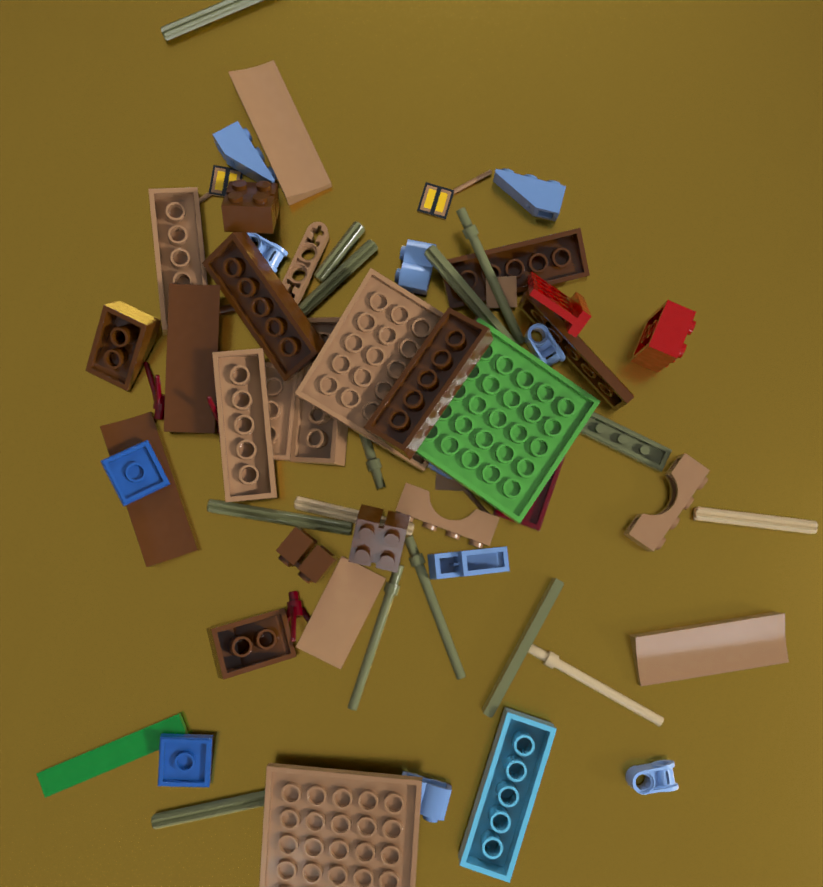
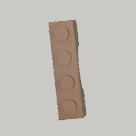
M686 453L678 455L665 474L671 487V498L667 507L656 515L637 514L624 532V535L646 551L654 552L655 549L659 550L666 541L664 536L669 529L673 530L679 523L680 518L678 516L683 509L687 510L693 503L694 498L692 496L695 491L702 489L708 481L706 475L710 470Z
M409 483L405 484L395 510L398 513L410 515L409 522H413L414 519L423 522L422 527L436 531L437 527L446 530V536L459 540L460 536L470 539L468 544L481 549L483 545L490 546L500 519L478 509H475L468 517L461 520L445 519L433 509L429 491Z

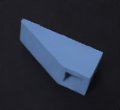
M237 121L213 134L215 145L227 165L256 182L269 181L270 183H275L277 177L270 166L267 168L264 164V155L259 147L254 148L251 143L253 141L252 136L246 127L242 129Z
M506 168L495 170L493 182L532 216L556 222L566 186L554 180L543 181L530 174H516L514 171Z

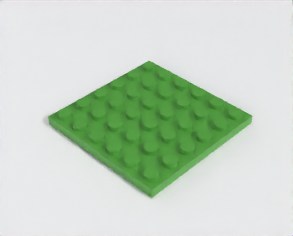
M478 317L476 320L478 323L490 328L493 341L422 442L416 454L514 522L520 524L601 401Z

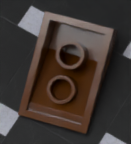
M120 300L103 305L85 371L129 391L155 343L161 320Z
M285 608L206 628L218 678L223 680L297 657L294 644L291 642V631Z

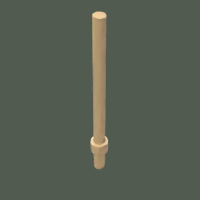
M534 644L531 645L528 653L542 660L543 664L547 667L560 670L659 727L662 725L664 717L559 659V655L551 651L546 652Z

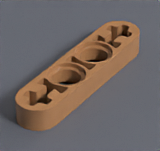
M313 222L308 226L282 281L289 293L292 290L293 299L297 305L300 303L329 241L328 229L322 222ZM319 230L322 231L323 236L318 235L315 241L313 233H318ZM306 250L315 252V256L310 260L302 258V254ZM301 270L305 272V277L300 281L292 278L296 271Z

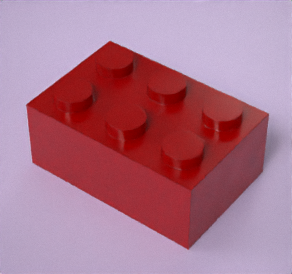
M667 300L648 318L631 362L659 372L664 367L667 368L670 363H674L677 358H681L687 347V344L684 343L687 335H691L696 325V321L693 320L696 311Z

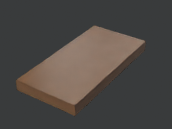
M265 362L274 460L290 461L296 396L294 394L297 390L298 374L290 380L284 381L273 364Z
M341 556L296 645V648L339 669L342 668L386 578L359 564L348 562L349 559Z

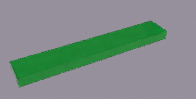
M181 712L36 773L44 797L51 796L158 751L161 733L189 734Z

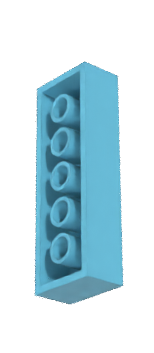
M504 707L459 850V866L510 883L557 730L553 723Z

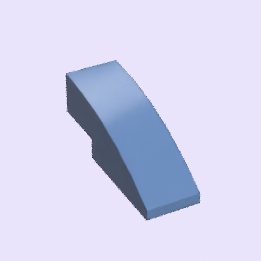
M507 546L427 555L430 579L510 571Z

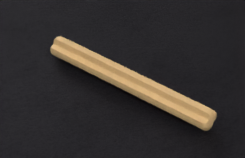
M300 496L296 497L294 508L297 510L356 523L359 510ZM382 516L379 526L384 527L385 516ZM409 522L406 535L412 536L414 524Z
M695 507L693 511L694 520L807 534H816L818 523L813 520L705 507Z

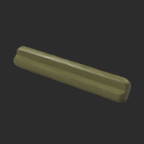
M355 221L315 271L314 277L318 281H325L333 273L365 231V227Z

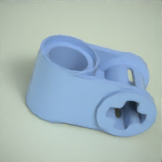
M247 233L253 242L258 243L257 248L273 271L277 273L278 265L283 257H287L289 253L278 244L270 242L257 233Z
M536 323L527 330L524 335L525 344L534 356L549 366L558 361H565L564 352L545 325ZM531 332H540L542 341H534L531 337Z
M658 760L648 764L634 765L626 772L628 785L641 795L671 792L679 789L678 783L675 782L673 767H675V763L673 760ZM643 774L645 776L644 782L641 785H636L637 777Z

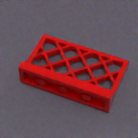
M531 271L527 277L529 295L564 319L567 332L576 338L592 317L584 296L575 292L570 298Z

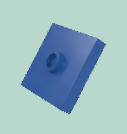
M148 440L100 462L123 507L170 485Z
M161 733L158 786L210 787L213 735Z

